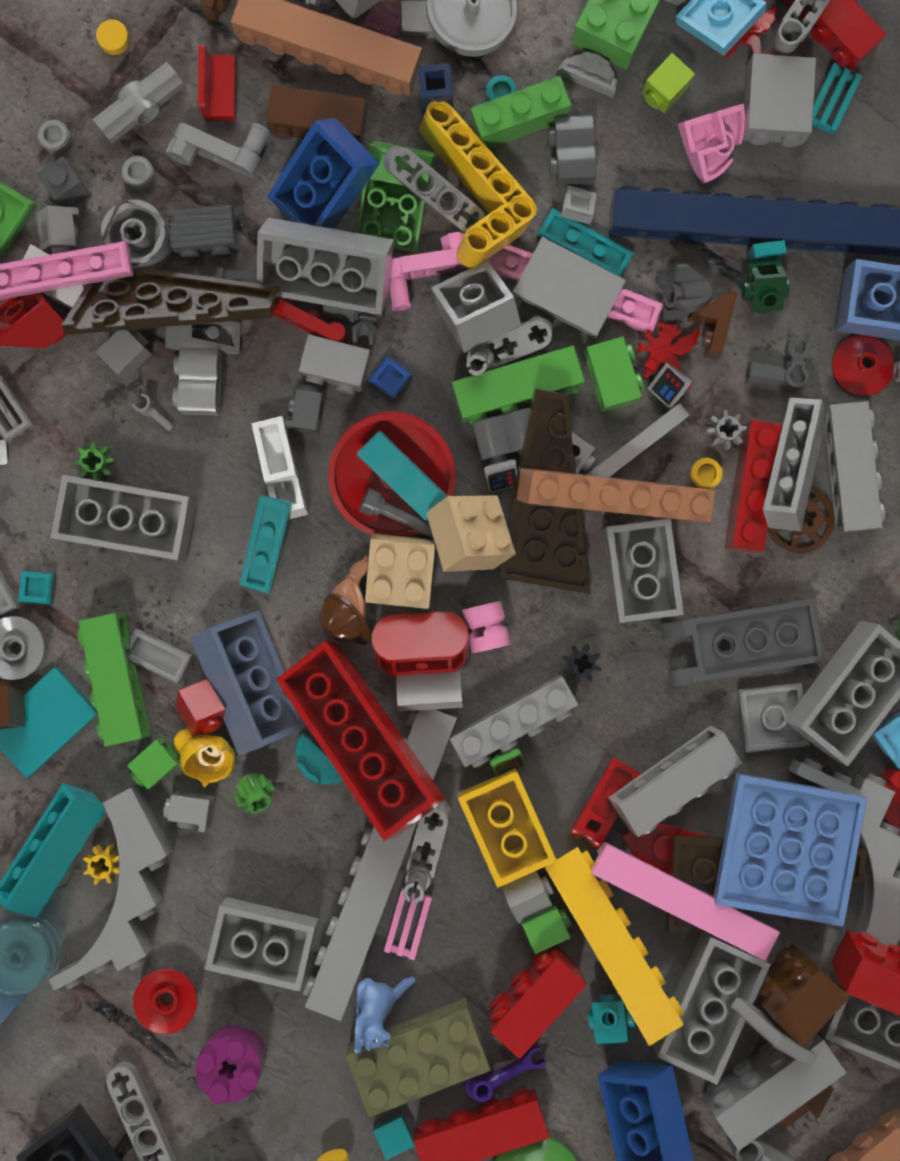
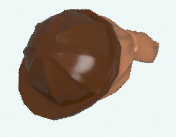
M364 555L363 560L358 561L350 568V572L345 576V580L335 586L332 592L324 599V604L319 613V622L323 632L329 638L340 642L354 641L360 645H366L371 641L372 636L365 622L366 604L359 588L360 581L368 573L369 557L367 555Z

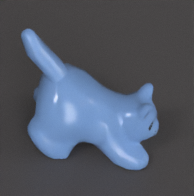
M411 976L403 979L395 988H391L385 983L374 982L371 978H365L360 981L357 986L354 1054H359L363 1045L367 1050L381 1046H390L387 1040L391 1039V1034L384 1030L383 1024L392 1011L395 1001L415 983V977Z

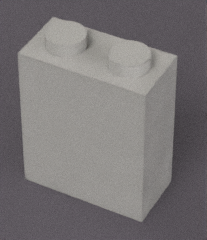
M752 54L745 69L744 141H750L754 145H765L769 142L782 143L785 147H796L804 144L812 133L816 58Z

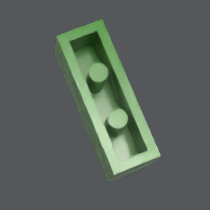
M561 76L472 107L470 124L473 132L489 149L553 126L555 117L569 116L571 103Z

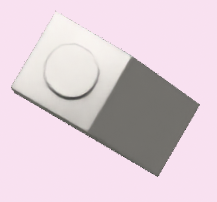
M229 321L166 327L165 348L179 351L180 348L219 349L222 354H239L241 323Z

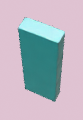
M552 207L537 234V238L541 239L544 237L621 277L634 252L578 221L560 217L561 212Z
M379 430L357 452V456L425 521L428 519L426 512L447 497L382 431Z
M265 495L259 497L239 583L240 586L270 594L272 591L292 503Z

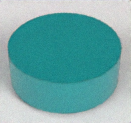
M504 75L493 77L486 87L487 102L516 92L517 86L510 77Z

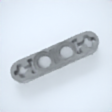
M393 146L385 153L383 164L386 171L457 229L466 232L471 226L485 217L480 207L411 150L402 146ZM397 155L403 157V162L413 168L410 173L405 169L397 167V163L394 161ZM427 172L430 175L431 183L427 189L419 190L417 187L418 176ZM446 192H451L454 197L452 206L448 209H442L440 205L441 196ZM460 209L472 215L471 217L474 221L471 225L467 223L463 216L457 214Z
M679 403L587 475L611 477L690 415Z
M130 1062L116 1064L109 1072L106 1084L139 1161H177L137 1068ZM119 1072L122 1076L128 1075L129 1080L126 1082V1086L123 1081H116ZM128 1090L129 1094L123 1098V1095ZM133 1100L139 1101L144 1108L143 1114L139 1116L130 1114L127 1108L128 1102ZM144 1130H151L156 1135V1143L153 1145L144 1144L141 1141L140 1133ZM159 1148H161L162 1150H160V1152H159L158 1155L156 1156L155 1152H156Z

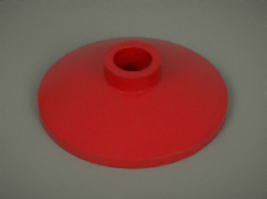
M858 334L847 338L837 347L832 358V373L837 384L849 394L871 396L882 391L890 383L893 377L895 360L891 349L883 340L878 337ZM863 358H868L871 361L870 368H866L863 365Z
M168 968L158 969L147 974L137 985L133 996V1009L137 1019L145 1028L158 1034L175 1033L187 1026L196 1012L198 1003L197 992L192 981L180 971ZM170 993L173 996V1002L168 1003L164 1001L163 994Z

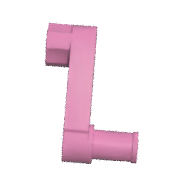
M454 232L441 237V251L392 259L389 287L392 311H402L411 308L407 285L409 279L469 269V267L462 265L456 256L457 247L465 233Z

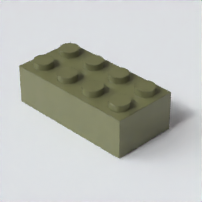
M467 998L384 1029L391 1034V1039L387 1040L390 1043L389 1047L381 1046L367 1050L363 1045L361 1052L354 1054L355 1041L348 1044L346 1052L347 1062L369 1118L491 1071L490 1058Z

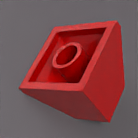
M43 292L7 298L0 304V346L47 348L52 343H58L65 337L61 326L65 318Z

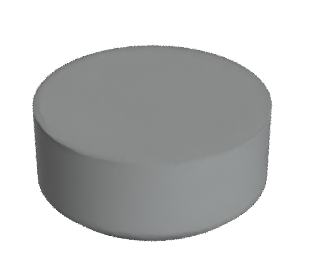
M48 120L40 126L38 140L49 153L61 154L71 146L72 134L63 122Z
M133 156L123 164L122 176L131 188L145 190L153 184L155 170L150 161L145 157Z

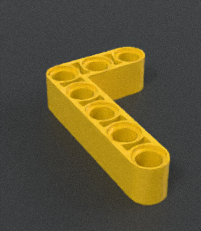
M431 101L420 123V134L489 213L465 232L456 250L458 261L466 267L473 268L485 262L520 237L535 217L537 207L533 199L454 108L447 102Z

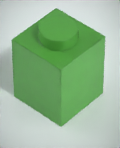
M164 737L159 738L127 765L131 769L130 776L139 786H145L147 789H150L180 764V755L177 754Z
M552 902V909L521 922L535 954L570 939L567 928L572 927L565 908L558 910L555 902Z

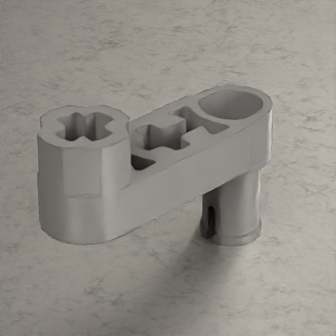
M795 0L779 25V29L774 36V44L771 46L769 53L789 56L790 52L794 51L800 42H803L831 0ZM809 5L812 9L801 23L797 18L803 8Z
M179 123L167 147L166 154L186 166H192L198 154L237 173L253 177L261 161L259 156L271 133L264 126L252 123L243 146L236 147L190 125Z
M539 315L533 316L529 321L522 323L520 326L469 350L466 359V366L470 368L468 370L469 373L476 376L481 375L487 369H494L544 348L552 338V323L549 319L542 318ZM537 325L539 329H546L543 338L539 339L537 334L531 335L533 333V326ZM504 338H508L510 342H517L513 353H509L507 349H504L497 354L500 359L495 360L494 351L489 345L490 343H494V349L504 344ZM480 359L481 361H484V363L482 365H477L473 362V360Z
M444 801L418 822L406 867V886L403 890L404 898L409 902L411 896H415L413 903L420 902L424 897L425 890L428 889L434 877L452 808L448 805L447 801ZM437 813L440 816L439 818H434L432 814ZM425 842L431 843L427 861L420 860Z

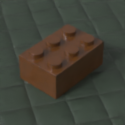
M791 944L789 948H783L775 956V963L769 968L756 999L769 1015L794 1040L804 1047L843 1006L849 997L794 944Z

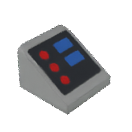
M666 363L648 386V389L668 408L672 409L690 386L692 380L669 363Z
M511 459L485 466L483 473L490 493L515 487L517 478L515 460Z

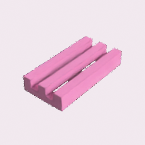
M401 888L384 952H393L397 956H407L408 959L415 960L432 896L424 894L421 900L424 903L411 949L405 948L417 906V903H413L415 896H411L412 899L399 946L393 944L405 901L403 895L404 888Z

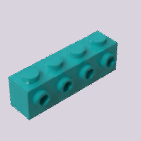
M66 783L61 785L0 881V903L4 909L36 918L39 916L44 906L50 901L51 895L61 879L66 876L73 860L83 849L94 827L102 819L105 808L94 793Z

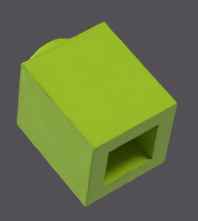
M671 53L646 80L642 94L652 108L660 109L665 114L690 87L695 73Z

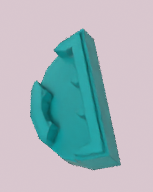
M304 731L297 741L295 753L297 766L302 774L316 784L329 785L341 782L342 778L320 745Z

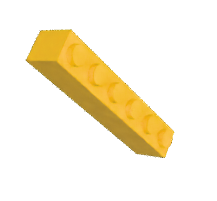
M577 847L557 859V862L546 866L545 869L650 1046L683 1026L684 1024L680 1017L685 1013L675 996L668 999L663 991L662 986L667 984L657 966L650 969L644 959L649 953L639 936L632 939L626 929L631 923L623 909L620 907L615 910L609 898L613 897L614 894L606 881L602 879L598 882L595 875L591 873L594 861L587 850L581 853Z

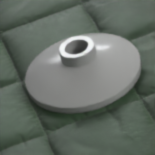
M16 616L1 618L0 678L6 680L25 678L35 672L43 661L45 654L44 637L39 628L28 619ZM15 642L21 645V651L18 654L12 648Z

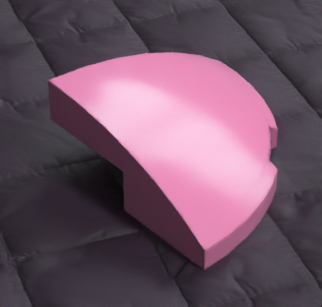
M744 103L678 123L688 159L701 184L717 178L733 162V159L728 158L734 150V146L742 144L744 135Z

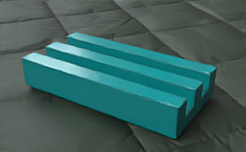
M833 63L813 104L812 126L831 135H834L862 78V75L858 73L855 76L850 74L851 70L847 68L844 70L839 69L840 65ZM835 76L839 78V81L821 119H816L815 116ZM845 82L850 84L831 125L826 122Z

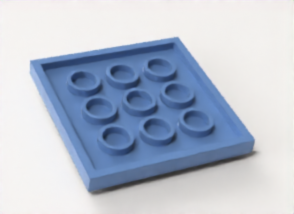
M736 773L713 896L715 899L714 903L716 905L844 927L867 797Z

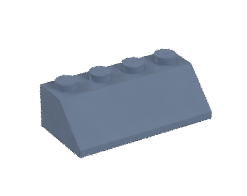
M259 610L208 628L190 638L206 679L210 682L225 708L223 719L239 756L307 727L275 680L285 671Z

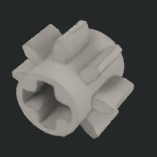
M727 410L721 412L720 420L715 416L709 418V422L713 426L704 433L711 435L713 439L710 446L723 444L724 451H727L731 447L730 441L737 445L743 442L738 435L746 430L747 427L740 425L738 421L741 416L740 414L732 417L728 416ZM724 424L726 429H731V434L726 436L725 432H720L719 428Z

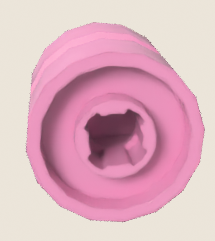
M501 601L462 610L464 622L467 628L471 629L469 643L472 653L511 645L508 627L502 625L505 614Z

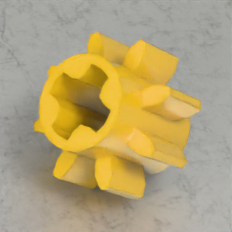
M114 844L109 845L105 850L100 845L93 847L94 855H87L83 858L88 863V869L84 872V875L90 874L95 878V885L104 878L108 884H111L115 881L113 872L119 874V854L114 851ZM102 858L106 860L105 865L109 867L106 870L102 869L103 863L99 861Z

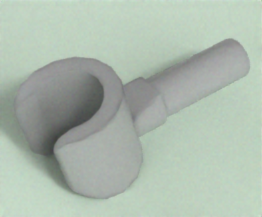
M140 394L147 400V405L140 409L132 403L133 408L141 415L150 416L170 432L174 425L156 409V403L149 396Z

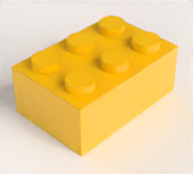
M516 768L457 793L458 800L497 888L557 862Z

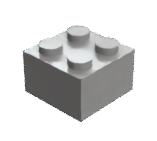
M488 260L431 287L439 315L464 353L521 325L514 296Z

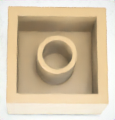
M447 496L426 512L443 572L494 569L516 554L498 496Z
M373 533L370 539L365 602L429 609L436 550L434 539Z

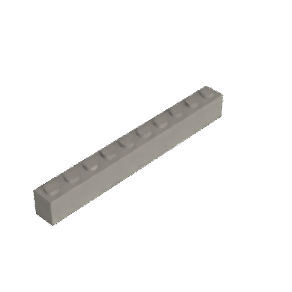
M441 709L411 711L406 725L411 726L412 729L408 739L403 738L429 776L434 780L457 715ZM417 822L395 839L383 841L375 827L367 826L361 841V845L366 846L363 857H355L349 873L355 876L351 888L347 886L343 888L338 901V905L343 906L339 918L332 917L326 935L332 936L328 948L321 946L314 964L320 966L316 978L309 977L303 995L308 997L305 1008L338 1021L342 1020Z

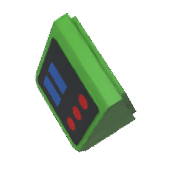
M517 745L503 753L500 751L491 755L489 760L496 776L513 768L519 770L526 766Z

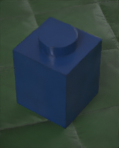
M450 64L419 66L418 76L423 114L431 101L447 102L453 107Z

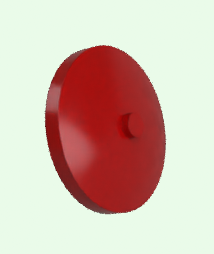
M397 411L371 414L350 426L334 447L328 468V483L332 499L344 518L357 529L367 534L379 533L413 536L420 532L382 514L368 516L358 511L367 489L371 488L380 492L381 497L385 498L386 503L423 519L357 456V452L380 430L447 496H453L456 484L453 454L441 433L427 421L415 415Z

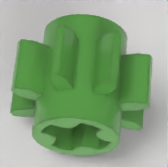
M91 442V449H78L81 453L80 460L75 461L74 464L84 469L80 475L82 478L87 479L92 474L93 480L101 481V476H113L110 470L112 465L117 464V460L108 456L111 453V448L105 446L99 451L98 444ZM98 457L101 459V463H97L94 468L91 466V462H95Z
M251 773L243 776L238 781L236 787L239 792L233 794V797L238 807H242L245 813L248 811L260 813L270 806L272 802L270 795L276 791L271 781L266 780L264 774Z

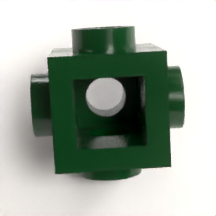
M780 260L748 263L747 278L741 284V297L743 301H747L751 313L766 314L771 311L783 310L784 298L788 297L790 293V283Z

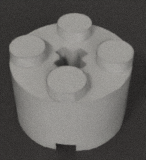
M133 199L119 206L115 205L105 215L101 226L104 244L126 241L129 244L132 267L159 270L168 261L172 253L169 226L154 206L145 201Z

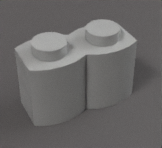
M180 348L179 356L174 357V373L179 375L178 387L173 388L172 401L173 405L177 406L178 411L182 415L220 416L223 357L219 349Z

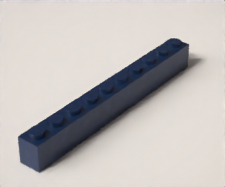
M622 186L620 189H615L611 199L609 236L742 246L785 240L786 249L900 257V209H891L887 204H874L870 207L858 206L856 202H842L836 205L827 204V201L821 199L795 202V199L791 197L766 200L761 195H748L745 198H739L725 192L716 193L714 196L701 195V192L696 190L670 193V190L666 188L642 191L636 186Z

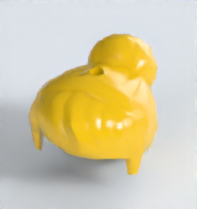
M188 728L179 731L174 736L173 745L177 754L180 755V766L185 775L198 779L203 787H206L208 783L217 782L231 776V772L235 768L236 752L223 737L212 734H199L193 737Z

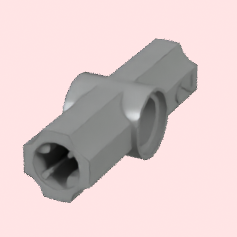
M166 62L141 82L132 81L125 85L119 92L118 100L97 115L93 121L112 144L135 125H145L151 122L158 115L160 106L181 91L185 85L171 65Z

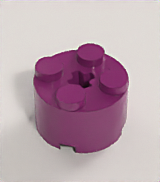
M238 1025L224 1026L210 1036L196 1060L195 1075L199 1087L213 1103L237 1102L252 1093L265 1065L266 1051L262 1040L252 1030L248 1031Z

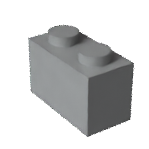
M308 334L299 373L303 378H306L305 382L310 385L323 387L324 383L335 385V390L354 395V391L363 392L372 357L371 352L368 349Z

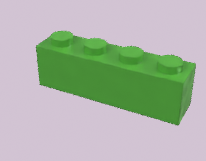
M573 345L486 371L481 375H473L453 381L452 391L462 423L470 422V425H472L474 422L488 419L489 415L500 412L501 416L518 411V406L528 403L531 406L534 388L564 393L570 397L579 393L578 388H582L585 381Z
M112 613L78 621L80 627L77 631L78 641L84 647L86 656L84 670L87 677L91 680L93 690L90 693L93 707L97 709L99 718L97 732L99 738L103 740L104 746L151 736L137 664L127 660L125 650H129V640L131 638L126 613Z

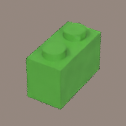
M623 336L588 346L584 352V357L601 413L637 403L642 397L641 393L644 392V385L640 374L635 375L632 363L635 362V356L632 346L630 344L626 345Z

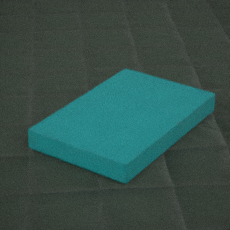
M54 667L24 695L25 727L0 730V750L26 778H30L98 715L97 709L93 707L92 703L59 667Z

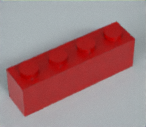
M780 0L788 10L795 2V0ZM831 0L810 30L813 40L819 45H823L832 54L835 63L851 71L867 58L887 35L855 0ZM806 5L797 20L802 23L812 8Z
M751 420L743 425L747 429L742 432L741 437L743 442L740 443L724 548L759 553L765 550L768 525L763 507L783 425Z
M526 1088L518 1089L512 1092L510 1097L501 1100L495 1098L488 1099L477 1108L468 1111L467 1109H458L450 1113L447 1118L438 1121L436 1119H428L420 1123L417 1128H414V1144L420 1161H481L549 1138L547 1124L535 1088L531 1090Z

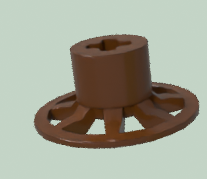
M811 487L810 493L815 495V497L807 502L801 531L792 532L790 545L781 541L776 534L783 531V529L768 528V534L772 540L784 550L793 553H807L822 546L831 535L834 527V511L828 498L816 488ZM819 500L826 508L827 517L823 515L822 509L817 505ZM827 522L825 533L819 539L815 531L821 527L822 523ZM802 534H806L814 542V544L807 547H796Z

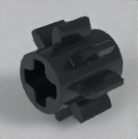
M588 644L584 645L582 651H578L577 647L572 645L571 650L573 654L570 657L562 656V659L568 661L569 665L563 672L565 674L575 673L574 682L577 683L581 676H585L591 682L592 676L590 673L593 670L601 671L602 669L595 665V659L599 658L600 654H589L590 647ZM584 654L586 655L585 661L589 662L588 668H582L578 672V666L574 664L575 658L581 659Z

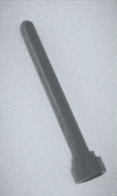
M371 488L367 489L358 511L368 516L382 514L433 538L429 522L386 503L385 498L381 497L380 492Z

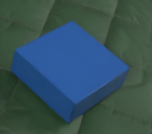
M387 356L368 381L394 401L413 376Z

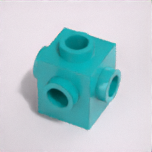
M600 995L601 1001L593 1002L592 1009L588 1010V1023L590 1029H594L596 1044L632 1041V1027H636V1022L623 1000H620V995ZM610 1014H613L615 1018L614 1023L610 1020Z

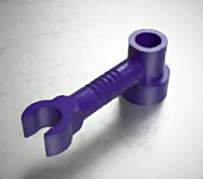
M532 1045L520 1059L508 1064V1066L506 1065L503 1069L501 1068L489 1076L483 1073L465 1080L463 1086L466 1093L472 1099L485 1102L491 1097L492 1089L502 1084V1082L504 1083L525 1070L541 1069L547 1063L544 1058L536 1062L531 1060L533 1053L541 1048L538 1045ZM480 1085H483L480 1091H476Z

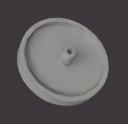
M427 0V18L433 35L444 47L464 56H482L501 47L509 38L517 16L516 0Z

